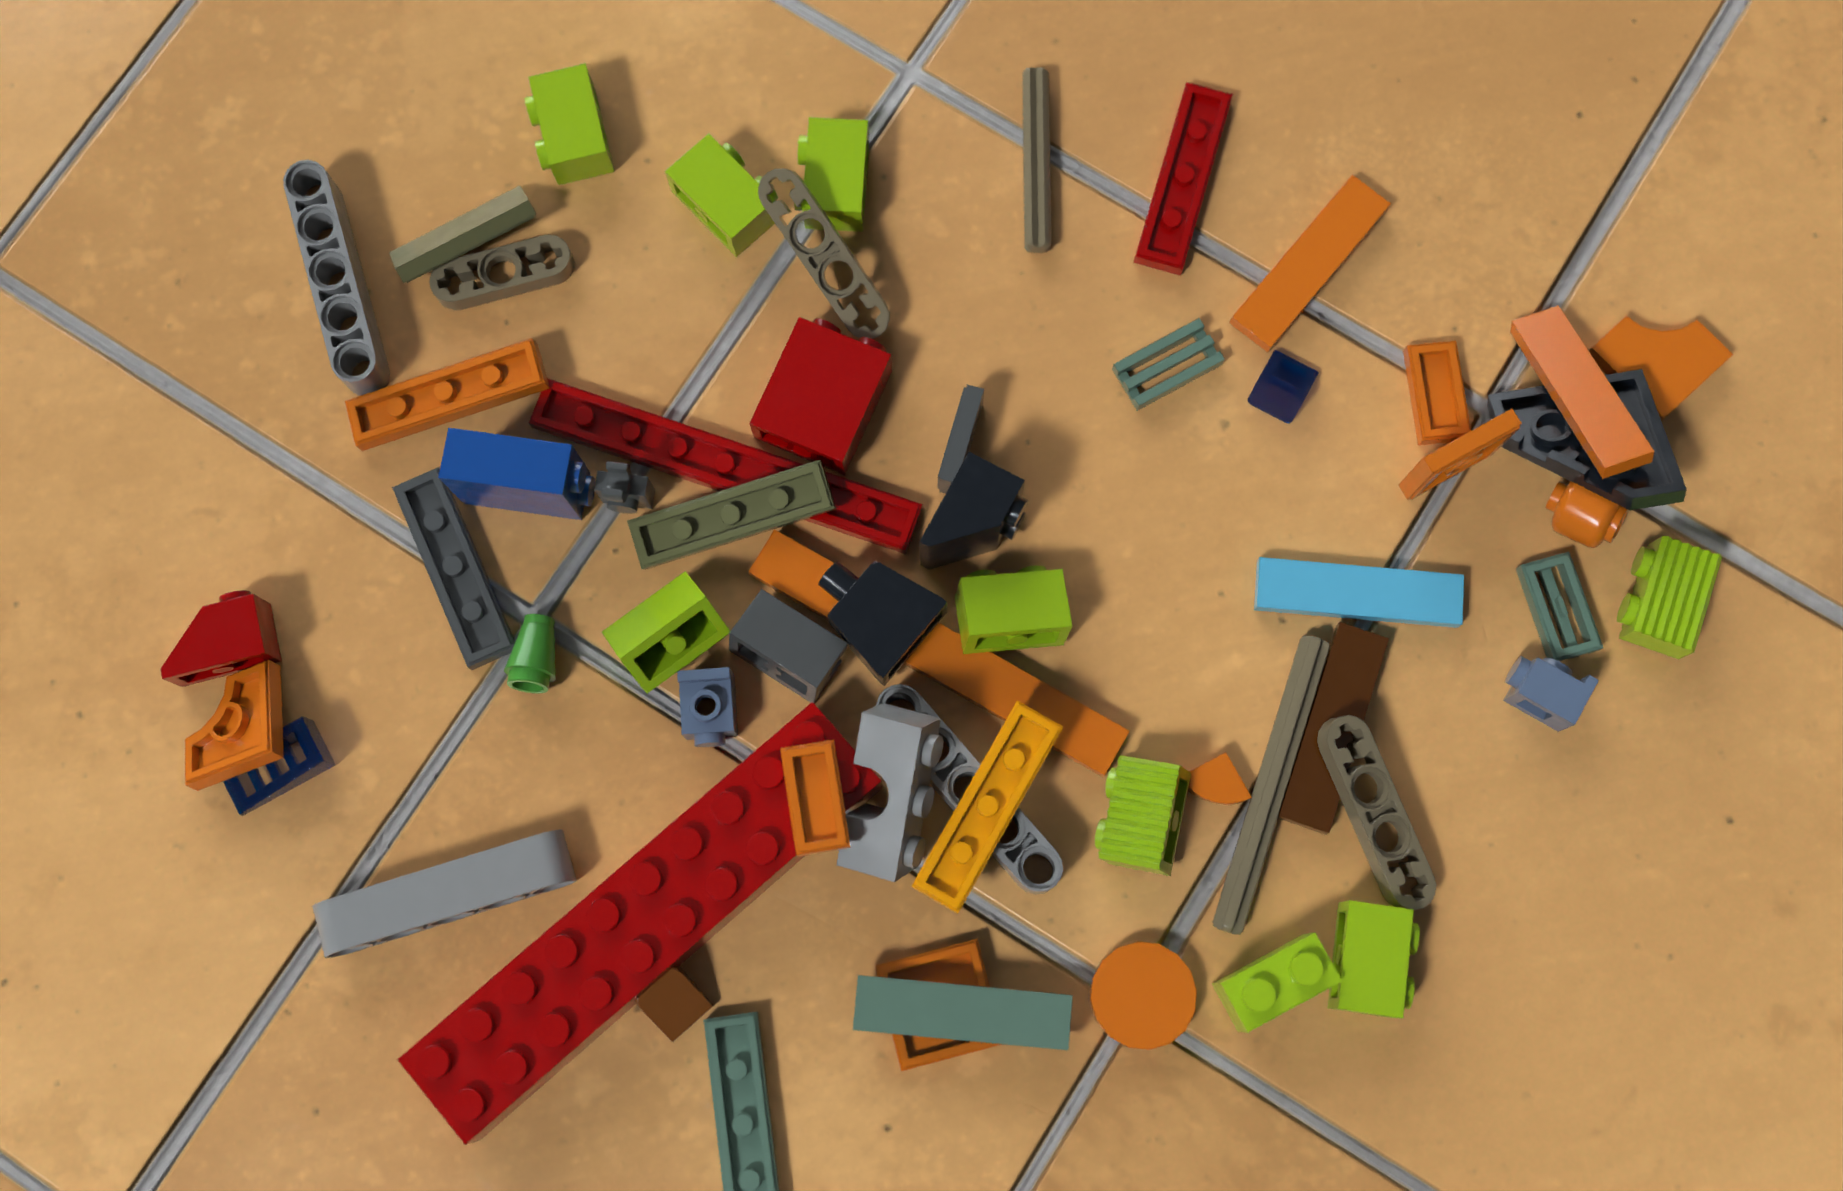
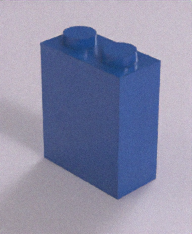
M448 427L438 478L463 504L582 520L584 506H591L595 493V477L590 476L589 469L572 444Z

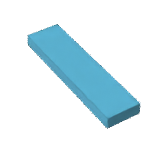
M1259 557L1257 560L1255 611L1459 628L1463 625V574Z

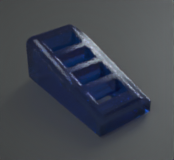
M302 716L283 727L284 759L290 769L289 771L282 774L276 761L266 764L273 780L265 785L258 768L248 771L247 774L256 790L249 797L238 776L223 781L239 815L244 816L336 765L313 720ZM296 742H299L307 758L299 763L291 747Z

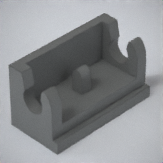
M763 589L760 590L729 633L730 652L814 704L841 665L842 660L840 658L848 646L847 642Z

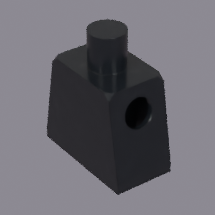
M836 561L825 572L818 583L821 588L838 601L828 614L830 625L843 641L848 643L849 648L883 686L890 681L947 613V601L877 561L871 563L859 578L839 561Z

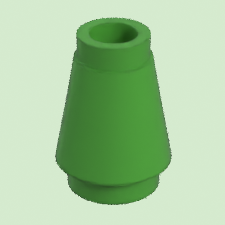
M541 614L525 615L523 625L520 628L504 672L508 675L507 685L510 688L526 693H545L549 690L550 682L555 681V620Z

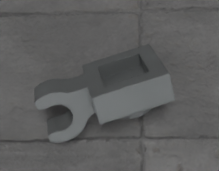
M607 461L606 470L608 472L597 471L594 491L603 503H607L608 509L627 514L637 513L638 507L652 509L655 488L648 477L633 475L630 464Z

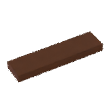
M1342 622L1336 625L1328 657L1278 819L1324 835L1330 833L1340 796L1320 753L1317 742L1318 731L1329 719L1341 716H1355L1364 721L1389 638ZM1341 731V736L1335 739L1336 746L1348 749V743L1354 740L1351 731ZM1351 763L1344 764L1346 770L1350 768Z

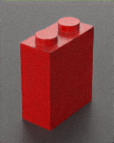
M799 317L749 423L754 438L811 462L821 460L824 467L845 475L893 371L891 354L886 352L885 346L873 339L860 337L859 340H855L841 334V330L829 321L815 318L811 322Z

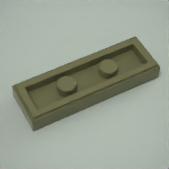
M519 185L389 253L403 283H409L535 218L537 214Z

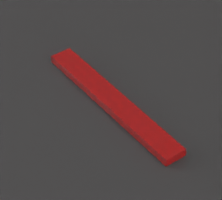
M549 378L547 380L550 389L541 391L528 422L534 429L717 491L729 489L804 465ZM825 472L837 510L805 519V521L906 554L923 509L922 504Z

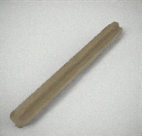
M1303 636L1299 641L1252 792V798L1248 805L1212 921L1214 927L1230 934L1240 935L1244 931L1330 650L1328 642L1315 636Z

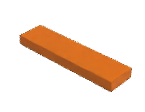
M1352 174L1235 312L1229 323L1268 353L1387 212L1391 203Z
M1559 305L1513 320L1510 333L1602 479L1652 463L1654 449Z
M531 338L346 400L345 404L355 446L361 451H365L550 389L538 344Z

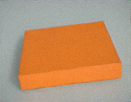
M1511 408L1423 457L1398 484L1407 500L1420 496L1492 456L1520 429L1522 424L1520 419Z
M978 939L875 966L877 977L990 987ZM892 1034L901 1071L1003 1045Z

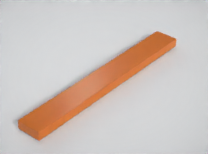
M774 529L748 571L749 575L828 620L830 611L838 603L834 597L818 585L822 576L834 563ZM941 623L934 627L904 663L1003 721H1006L1016 701H1019L1062 725L1063 729L1052 749L1101 777L1106 775L1130 732L992 652L963 654L960 634Z

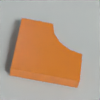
M1628 316L1624 317L1588 350L1598 366L1607 374L1642 369L1661 421L1734 355L1698 320L1693 321L1682 329L1659 331L1642 327Z
M267 660L226 677L224 695L215 714L199 731L185 739L186 786L199 791L284 758L281 666Z

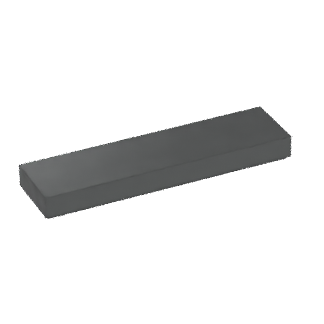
M437 467L392 488L465 663L470 670H474L510 654L515 644V639L452 491L438 478L440 468Z

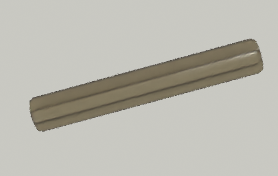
M1030 67L1024 70L1022 78L1025 250L1029 253H1045L1050 250L1052 243L1049 72L1043 67Z

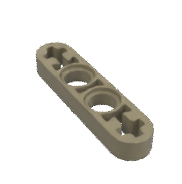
M785 168L773 169L767 172L762 177L758 186V196L772 220L847 329L858 338L867 337L874 339L879 337L888 327L890 310L875 285L802 178L796 172ZM775 178H778L781 182H788L789 180L793 182L795 188L789 194L797 207L804 200L811 207L810 210L797 214L788 225L783 220L782 215L791 213L790 209L784 201L778 200L773 202L769 196L774 191V186L771 182ZM805 219L819 221L825 230L824 240L816 248L803 246L797 238V228ZM844 261L852 268L853 281L848 288L837 290L827 283L825 271L831 262ZM861 283L868 290V293L859 296L865 307L869 309L876 305L881 312L876 318L878 327L873 330L867 324L859 327L855 323V319L860 313L853 301L846 308L839 301V299L854 293Z
M1346 715L1329 719L1318 731V747L1382 895L1393 907L1413 910L1426 907L1435 896V878L1370 729L1364 721L1355 716ZM1341 731H1351L1354 740L1348 743V749L1336 746L1335 739L1341 736ZM1364 758L1366 761L1365 765L1353 766L1348 770L1344 767L1345 763L1354 762L1353 759ZM1362 773L1373 777L1377 785V794L1370 803H1363L1355 795L1354 783ZM1383 822L1392 824L1399 836L1396 847L1390 852L1383 851L1378 846L1375 838L1376 830ZM1407 855L1408 861L1399 862L1400 867H1388L1387 861L1399 860ZM1405 877H1415L1417 880V885L1411 889L1412 895L1400 893L1399 887L1405 883Z

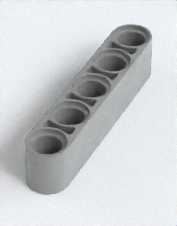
M312 160L298 161L292 164L283 178L284 190L327 353L335 375L353 393L361 396L387 387L390 379L389 366L342 193L324 167L318 162ZM321 185L315 194L306 196L310 188ZM333 228L332 233L327 238L317 240L322 231ZM345 272L344 278L339 283L328 285L330 279L335 274ZM357 316L356 323L351 328L340 331L342 323L347 318ZM370 361L368 369L363 374L352 376L353 369L358 363Z
M892 685L886 688L877 700L876 706L881 703L890 704L894 700L904 699L913 705L915 712L940 718L921 695L907 685ZM941 719L938 735L943 737V741L949 747V753L943 761L932 767L930 785L954 811L960 801L954 794V784L962 777H974L981 764ZM1018 808L1012 818L1017 825V837L1009 843L998 842L992 856L1025 892L1035 895L1044 894L1053 889L1061 879L1063 872L1062 859L1053 846ZM1033 855H1040L1049 860L1052 866L1050 880L1043 884L1029 881L1023 871L1024 861Z
M553 830L316 903L312 907L325 958H333L573 884L577 880L563 830Z

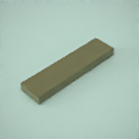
M817 460L628 520L627 523L641 569L646 570L837 510L823 463L821 460Z

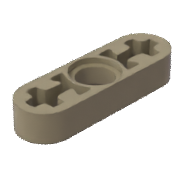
M542 235L455 258L432 271L429 281L430 288L444 307L450 310H463L561 284L571 276L574 270V258L563 239L555 235ZM553 251L557 257L555 259L556 267L552 269H547L544 263H542L546 258L545 253ZM527 257L531 264L528 266L533 273L532 275L527 276V271L520 258ZM505 261L515 265V275L510 281L497 284L490 280V271L497 263ZM477 269L478 275L484 284V287L480 289L474 281L477 279L473 271ZM458 276L463 283L459 284V293L451 294L447 289L451 285L450 278Z

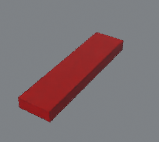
M1186 82L1133 263L1181 276L1233 94Z

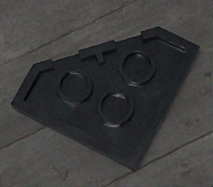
M1642 369L1608 374L1605 377L1654 449L1652 463L1602 479L1544 385L1488 394L1487 408L1491 419L1512 408L1522 423L1520 429L1501 446L1502 448L1628 510L1684 502L1687 489Z

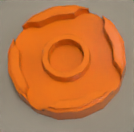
M1138 941L1117 947L1100 961L1092 978L1089 1001L1096 1022L1108 1037L1128 1048L1151 1050L1170 1044L1186 1031L1195 1013L1197 990L1191 970L1178 954L1160 944Z

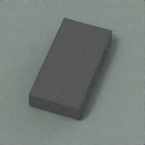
M968 384L967 387L963 388L938 474V489L941 493L946 494L970 451L983 406L984 389Z

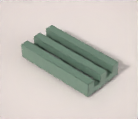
M1200 318L1113 365L1112 370L1137 411L1223 365L1225 358L1220 351L1217 352L1214 348L1215 342L1210 335L1207 336L1204 332V324ZM1191 338L1195 339V343L1132 377L1128 375V372ZM1201 352L1205 355L1206 359L1141 394L1136 388Z
M1569 552L1526 563L1516 568L1547 658L1560 662L1603 649ZM1553 567L1558 569L1584 643H1577L1564 600L1560 596L1551 570ZM1535 572H1538V575L1540 577L1543 589L1545 591L1549 606L1551 608L1554 620L1556 622L1560 637L1564 645L1563 649L1560 645L1557 633L1555 631L1551 616L1549 614Z

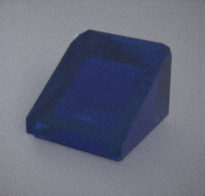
M1274 350L1248 397V403L1284 423L1290 424L1304 402L1319 372L1278 350Z

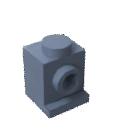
M1520 656L1506 677L1505 683L1511 687L1503 701L1559 732L1576 724L1599 680L1591 675L1577 680L1571 676L1573 672L1568 666L1552 658H1543L1542 660L1537 657L1529 661Z
M730 667L677 671L680 693L681 732L686 740H694L695 747H716L726 744L725 737L738 736L735 675ZM704 698H711L715 700V710L709 715H700L697 711L698 703Z

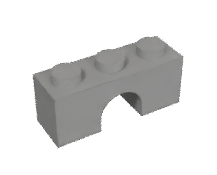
M885 703L862 712L853 764L873 769L879 773L888 787L889 799L886 808L865 803L846 814L851 848L839 850L838 866L892 882L898 881L919 866L925 850V839L920 837L923 818H926L929 814L934 800V789L929 786L932 767L937 765L943 749V737L938 735L941 718Z

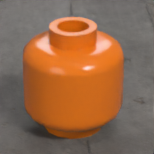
M1559 481L1546 505V509L1554 512L1551 520L1553 530L1557 534L1588 548L1598 547L1603 541L1612 543L1629 511L1571 481L1568 485Z

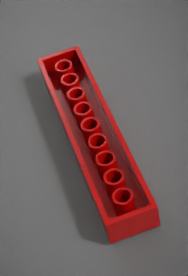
M813 702L792 718L397 1059L465 1145L485 1137L636 1004L634 1001L673 966H680L805 857L796 856L780 748L834 740L846 814L865 804L883 788L881 779L872 769L853 764L856 751Z

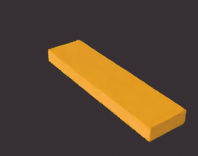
M1016 701L911 886L913 889L956 914L960 912L1062 731V725Z

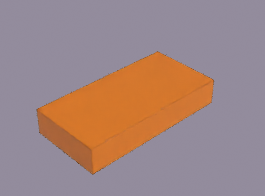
M1456 340L1407 345L1403 350L1418 446L1449 443L1470 432L1471 425Z
M834 740L780 748L796 856L800 857L851 848Z

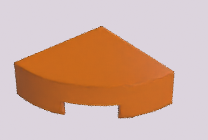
M1226 752L1189 771L1191 776L1188 791L1205 801L1222 805H1235L1252 798Z

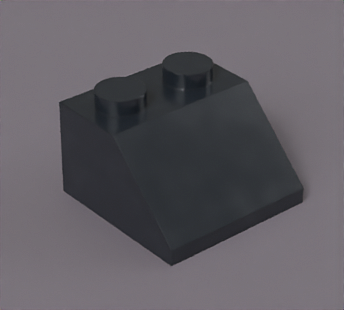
M968 452L919 541L920 565L929 570L997 550L1004 536L1013 540L1026 515L1024 510L1028 500L1022 497L1025 480Z

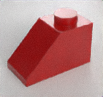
M240 590L221 595L219 597L220 602L202 606L161 667L162 679L185 687L231 675L267 660L274 663L282 662L271 604L257 595L251 594L250 591Z

